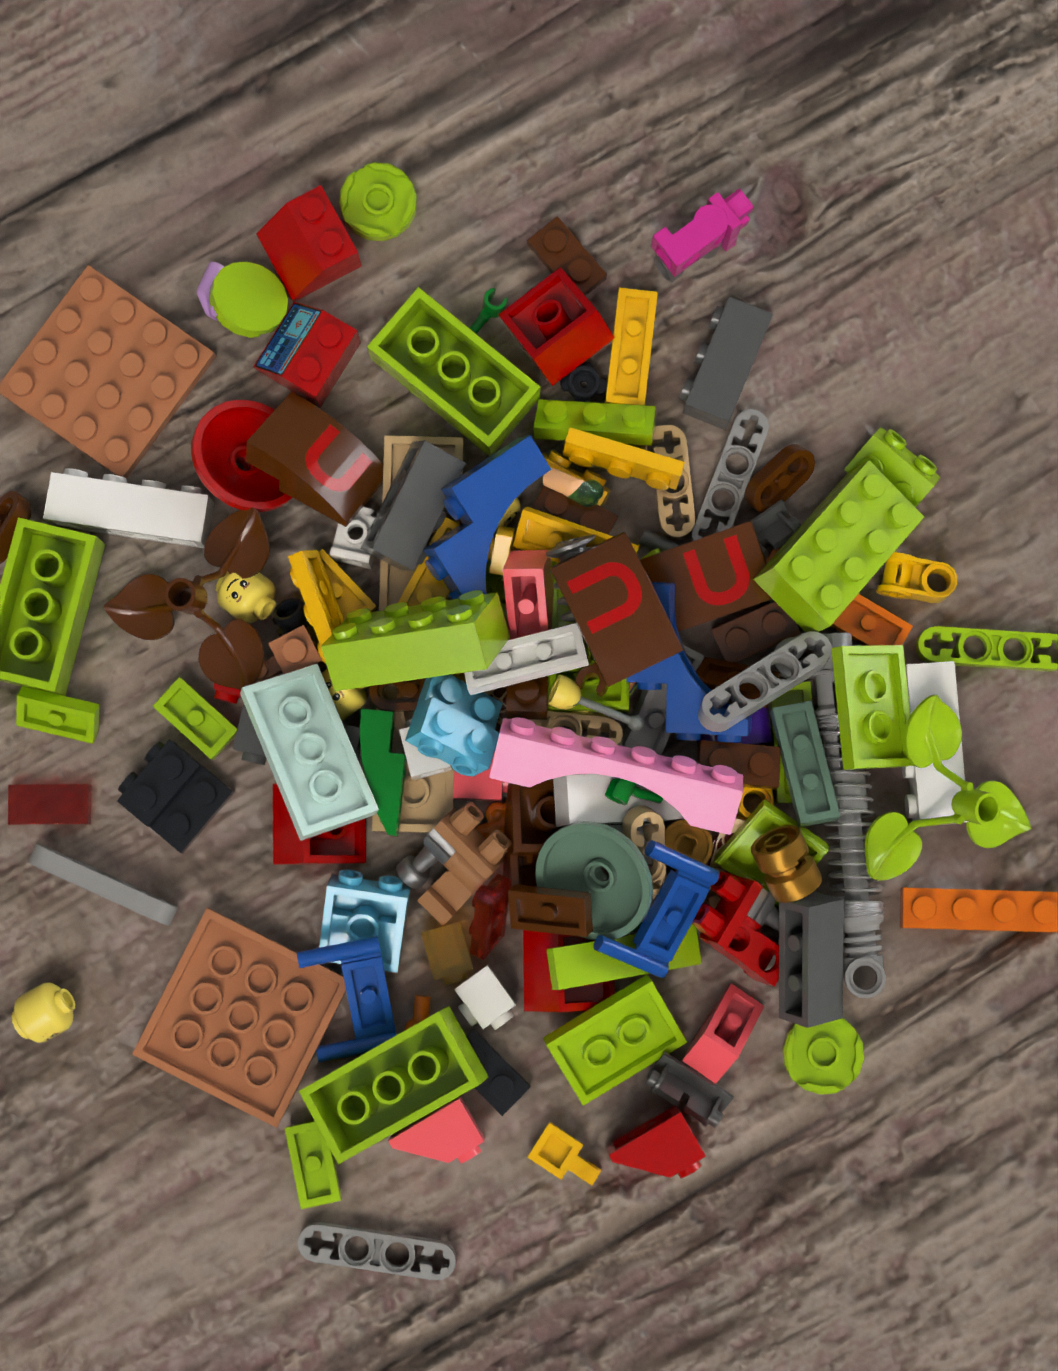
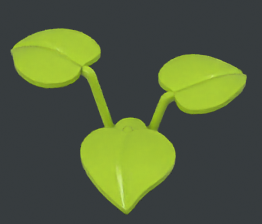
M938 695L928 696L913 710L904 731V748L908 759L914 766L925 768L933 763L934 768L961 787V791L953 796L951 803L955 814L913 820L909 824L906 818L897 812H888L878 816L870 825L865 839L866 866L871 879L878 881L889 880L901 875L912 867L922 850V840L914 832L919 827L950 823L961 825L964 821H968L966 822L968 835L972 842L983 848L997 847L1014 836L1031 829L1030 822L1022 805L1006 785L991 780L981 783L974 789L973 783L963 780L942 764L941 760H948L957 752L962 740V730L957 715L949 706L942 702Z

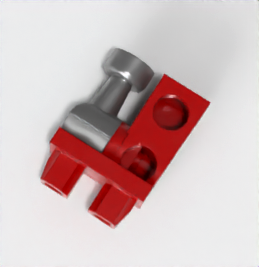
M719 871L718 881L711 885V890L722 898L715 909L706 904L701 905L692 922L701 932L698 938L710 944L716 951L744 970L743 972L753 980L775 987L779 980V945L759 932L762 925L766 924L774 929V937L779 941V910L774 907L775 900L771 893L764 889V886L757 881ZM776 956L774 966L770 970L765 971L772 957Z

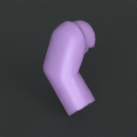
M209 262L197 288V296L203 310L213 320H218L216 318L218 314L215 312L214 307L212 306L211 308L210 286L220 270L224 268L223 265L217 262Z

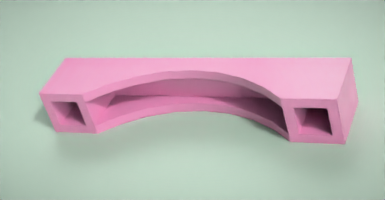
M520 717L512 719L503 718L489 776L492 779L525 787H532L549 779L574 774H599L618 777L639 784L661 796L679 811L690 826L728 835L732 833L743 794V774L737 773L728 766L715 765L714 767L697 764L695 760L686 756L678 755L671 758L658 755L654 750L644 746H635L633 748L620 746L606 737L597 736L591 739L578 736L572 730L564 727H554L552 729L536 726L533 721Z

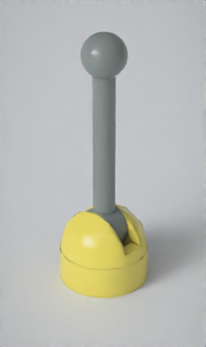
M559 674L552 686L547 701L548 705L568 710L580 704L628 724L632 731H639L644 726V721L639 715L630 717L582 697L580 687L571 678Z

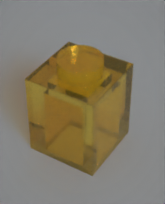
M462 922L422 932L421 936L434 980L443 978L444 984L449 985L468 979L466 971L474 969Z

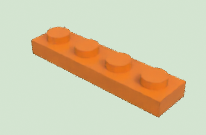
M781 547L777 550H772V552L766 560L767 563L781 549ZM860 594L853 599L831 625V627L841 633H851L852 639L863 646L902 645L913 627Z
M902 887L900 890V928L1058 932V892Z

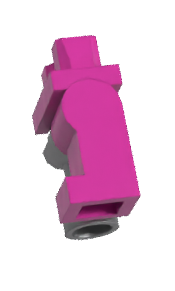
M740 188L725 199L718 192L708 199L707 205L697 210L694 219L673 235L666 226L653 235L651 248L657 254L653 260L661 275L669 283L681 277L683 271L700 258L711 259L715 257L721 243L725 251L735 246L739 231L748 225L750 220L748 214L754 208Z

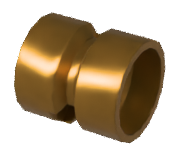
M685 819L675 821L665 828L666 847L703 864L707 863L713 849L712 837L707 829L690 826ZM666 865L670 870L677 871V869Z
M786 825L774 828L762 834L752 844L751 853L759 870L765 873V882L776 902L789 903L803 899L820 886L822 875L814 858L808 854V845L797 826Z

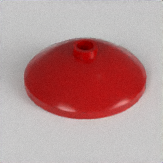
M231 400L210 409L195 428L191 442V455L194 468L200 480L215 497L239 510L246 511L253 507L259 512H266L282 507L292 497L279 490L280 480L246 462L248 439L274 412L273 408L255 401ZM236 463L242 464L245 467L246 471H243L240 468H238Z

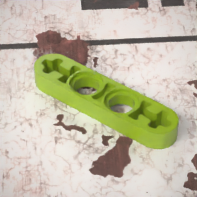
M935 626L921 632L915 642V650L918 657L926 663L954 661L955 666L1048 672L1058 670V658L1052 663L1051 656L1038 654L1034 656L1035 663L1031 662L1034 651L1032 640L1036 641L1034 649H1047L1051 647L1052 643H1055V648L1058 650V634ZM933 635H936L939 643L950 644L953 642L952 635H956L957 640L954 646L956 658L951 657L953 649L946 648L937 651L936 656L932 655L931 648L925 647L924 642L929 641ZM968 637H976L983 642L984 654L980 658H970L964 652L963 645ZM1014 639L1022 644L1024 654L1021 660L1011 661L1006 658L1003 647L1007 640Z

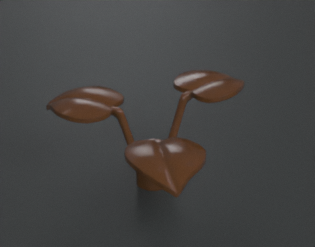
M253 507L246 511H237L222 520L211 531L204 546V557L209 564L220 567L218 571L204 576L197 575L193 581L185 578H176L170 583L161 576L154 574L139 576L129 582L113 599L104 605L105 611L124 631L137 638L150 641L161 639L173 630L175 622L172 611L177 610L189 615H195L217 633L208 636L202 642L199 649L198 660L206 677L218 685L239 690L242 687L256 683L264 660V648L259 633L251 624L239 619L231 621L223 629L218 622L203 610L208 600V595L203 585L204 583L224 577L227 571L229 574L236 573L244 579L258 574L264 568L269 558L270 546L259 511Z

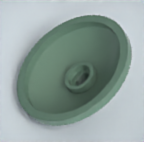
M583 821L572 823L562 827L550 836L539 852L536 862L537 887L591 892L593 931L583 938L595 940L597 936L603 935L612 940L618 939L634 930L647 915L653 895L652 877L648 864L636 845L618 830L597 822ZM601 866L608 871L609 876L602 872Z

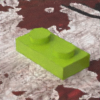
M181 677L153 705L162 716L213 761L236 736L237 728Z
M22 686L17 694L16 726L94 744L99 732L100 704Z
M313 1120L286 1126L284 1129L300 1208L305 1209L341 1201L342 1194L334 1156L316 1122Z

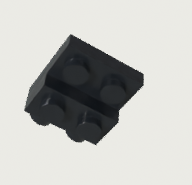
M169 739L165 745L161 741L157 742L148 751L144 760L149 764L139 775L132 772L125 778L118 788L122 795L117 802L144 825L154 830L178 852L183 854L235 792L176 742Z

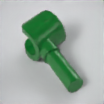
M495 288L489 289L485 293L483 310L469 327L475 334L479 332L490 318H498V314L506 308L507 297L499 306H493L489 303L495 295Z
M618 778L611 780L605 793V797L621 805H627L631 796L659 804L663 801V798L658 794L636 786V783Z

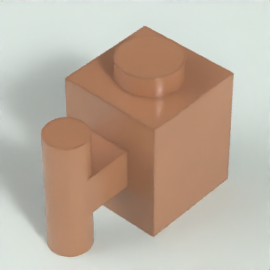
M304 625L268 643L274 657L263 662L262 670L257 680L261 682L273 678L282 672L286 674L314 664H318L320 669L326 666L318 653L317 646L310 632Z

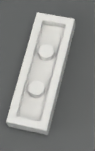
M574 623L508 640L487 669L464 672L467 689L470 695L589 666V661L582 634L577 624Z

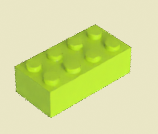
M419 287L367 346L370 359L489 457L493 455L540 399L541 387Z
M868 460L844 476L753 580L805 632H819L830 627L921 522L924 516Z
M18 517L0 583V681L66 696L106 545L97 536Z
M475 590L462 594L458 599L445 601L443 596H437L424 600L420 605L407 606V603L400 602L385 607L383 611L370 612L369 608L352 611L347 614L346 620L340 626L332 630V635L321 645V649L334 691L485 670L504 647L510 635L498 592L483 594L481 590Z
M447 1006L301 1089L299 1093L339 1165L479 1086L489 1076L450 1006Z

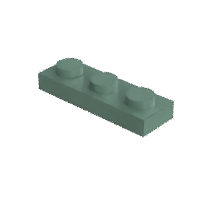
M812 701L772 708L770 715L778 747H781L780 755L798 828L838 820L840 812Z

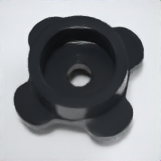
M587 361L583 362L570 375H566L560 381L561 389L569 392L575 399L574 401L590 402L597 394H604L607 390L606 380L599 378V375L593 369V365ZM583 381L586 382L587 387L582 388L580 386V383Z
M290 598L282 601L275 607L272 621L275 625H278L277 633L280 637L302 625L305 627L310 625L304 614V601L298 598Z

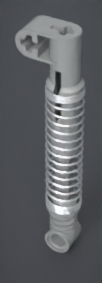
M851 633L823 634L829 639L832 648L853 646ZM790 637L782 640L779 644H777L774 651L781 648L782 646H784L785 644L789 643L797 637ZM815 648L813 649V654L818 656L819 651ZM831 653L826 665L819 672L806 679H815L818 707L814 713L840 812L838 820L823 823L825 826H838V832L826 834L824 837L827 839H839L840 845L829 846L828 852L841 853L840 858L830 859L827 863L830 865H842V870L831 872L828 876L831 878H843V883L832 885L829 889L832 891H844L845 896L838 897L845 900L843 931L845 933L843 943H846L843 953H847V957L843 958L845 984L850 992L857 997L871 998L882 991L886 981L883 955H878V951L882 950V945H877V940L882 939L881 935H876L875 931L881 930L880 924L885 919L884 903L881 901H869L870 895L879 894L883 890L880 888H868V883L878 881L871 879L866 873L865 840H863L866 839V835H863L862 831H867L872 823L861 822L862 818L875 814L868 807V804L874 799L867 797V791L872 786L866 784V778L871 773L865 771V769L843 770L842 753L839 754L841 741H838L840 731L838 713H835L833 694L835 681ZM781 663L774 664L775 671L780 672V677L784 679L791 677V671L786 665ZM860 966H870L876 973V981L869 988H860L854 984L853 974Z

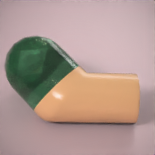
M551 468L552 470L543 476L544 486L567 496L583 507L597 505L598 500L604 494L602 485L596 480L591 479L585 482L555 468Z

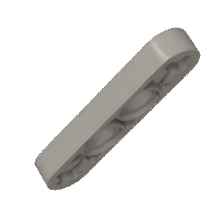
M748 409L736 417L693 527L691 542L703 538L698 535V532H706L712 518H704L705 512L715 519L728 521L726 526L719 521L715 533L732 528L746 487L768 434V420L760 411ZM749 420L756 421V429L761 431V434L754 433L747 447L755 448L754 453L744 446H739L745 433V429L740 426V423L747 425ZM734 440L739 445H732V441ZM737 454L744 457L748 464L746 472L740 475L730 473L725 464L729 456ZM717 491H727L733 496L734 505L731 509L719 511L713 506L712 496Z
M816 631L803 633L704 696L698 710V719L701 725L712 732L725 731L819 672L826 665L832 653V645L829 639ZM806 648L809 650L816 648L819 651L818 656L810 654L800 664L798 659L803 655ZM776 663L786 665L791 671V677L789 679L776 678L772 674L770 666ZM743 683L755 685L760 691V697L757 699L745 698L739 691V686ZM729 698L731 699L733 704L728 706L724 716L720 713L715 715L710 713L712 706L719 709L728 703Z
M36 843L29 857L28 863L164 925L170 926L177 912L178 906L41 844Z
M312 1222L308 1224L298 1238V1249L305 1259L317 1263L428 1280H443L449 1277L456 1265L454 1248L448 1242L438 1239L327 1222ZM315 1231L322 1232L321 1237L323 1240L334 1242L336 1239L335 1233L343 1234L338 1246L339 1257L331 1255L334 1250L333 1246L325 1245L321 1247L319 1252L312 1251V1244L306 1243V1238L312 1237ZM359 1236L367 1241L369 1252L364 1258L354 1259L347 1254L346 1243L350 1238ZM393 1243L404 1244L409 1251V1259L406 1263L402 1265L391 1264L386 1257L388 1246ZM415 1245L424 1247L421 1255L433 1256L435 1250H442L443 1257L449 1259L450 1263L443 1264L441 1270L436 1271L433 1270L432 1262L420 1260V1269L412 1268L416 1257Z

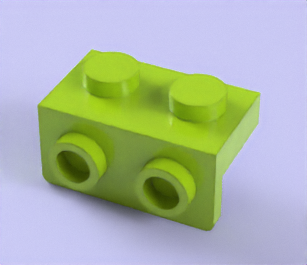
M881 427L844 469L848 473L870 460L915 508L941 478L935 473L937 471L936 466L928 458L922 455L916 457L905 447L907 443L903 437L891 429L886 431Z

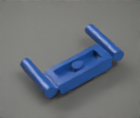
M651 840L645 847V855L677 869V871L671 870L643 920L633 939L636 947L631 948L603 935L597 936L593 947L594 950L663 978L668 973L669 962L672 961L710 891V886L718 881L719 871Z
M378 936L297 952L299 968L341 961L356 1039L318 1046L316 1051L319 1063L364 1054L396 1036Z

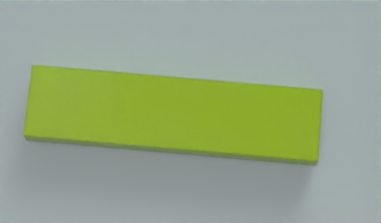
M691 924L672 961L669 962V970L702 964L697 929L694 924ZM636 933L614 939L631 948L636 947V944L633 942ZM594 941L546 949L552 990H562L650 974L594 950Z

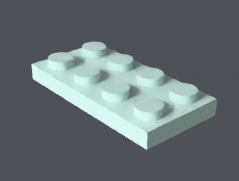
M318 664L242 687L240 695L300 841L376 815L379 810Z

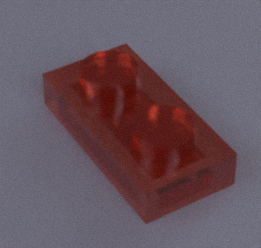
M8 785V825H91L92 785Z
M498 873L487 886L481 885L472 900V907L475 908L474 919L469 927V935L472 936L470 954L482 960L488 956L505 936L509 905L508 890L511 888L512 880Z

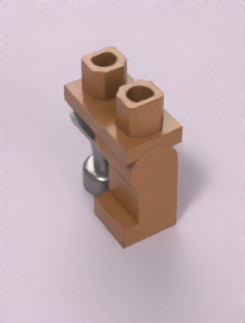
M473 802L467 803L458 810L453 808L426 835L424 848L416 857H405L396 867L399 878L413 889L421 888L430 877L428 869L437 861L447 869L417 900L442 926L448 922L506 860L503 856L512 844L511 840L502 831L496 829L485 839L475 829L484 816L482 811Z

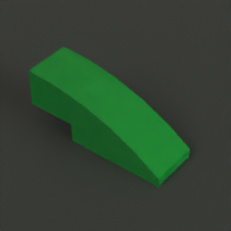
M361 709L360 744L365 778L379 809L377 815L387 834L398 837L407 759L405 754L392 753L396 715L394 712Z

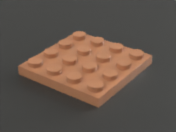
M87 265L1 381L0 395L114 475L128 478L217 356L212 350Z
M206 908L132 1055L277 1128L346 993L344 977L322 964L299 968L296 951L210 908Z

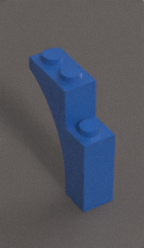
M531 435L518 437L441 489L446 497L443 503L447 511L455 520L460 519L462 524L423 550L429 558L425 563L430 573L437 581L443 580L450 591L447 595L448 600L458 599L462 594L475 590H481L483 594H487V557L493 535L500 520L513 501L529 485L552 470Z
M651 582L681 643L675 616V583ZM684 648L683 651L627 678V682H638L637 689L661 690L662 684H667L666 732L676 733V739L700 740L701 734L717 735V741L741 742V736H748L752 731V715L722 732H712L701 725L698 719V710L704 696L712 690L694 670ZM727 703L719 709L712 706L710 713L713 715L720 713L724 716L730 704Z

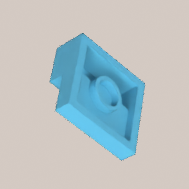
M451 674L426 678L405 741L416 746L421 754L431 758H438L452 765L453 770L457 773L474 777L490 768L499 737V732L495 730L503 703L484 692L470 695L466 682Z
M351 869L341 870L338 875L331 874L326 889L319 948L378 936L384 971L398 973L411 888L403 885V881L395 876H381L379 881L363 879L361 872ZM335 961L331 963L341 964V961Z

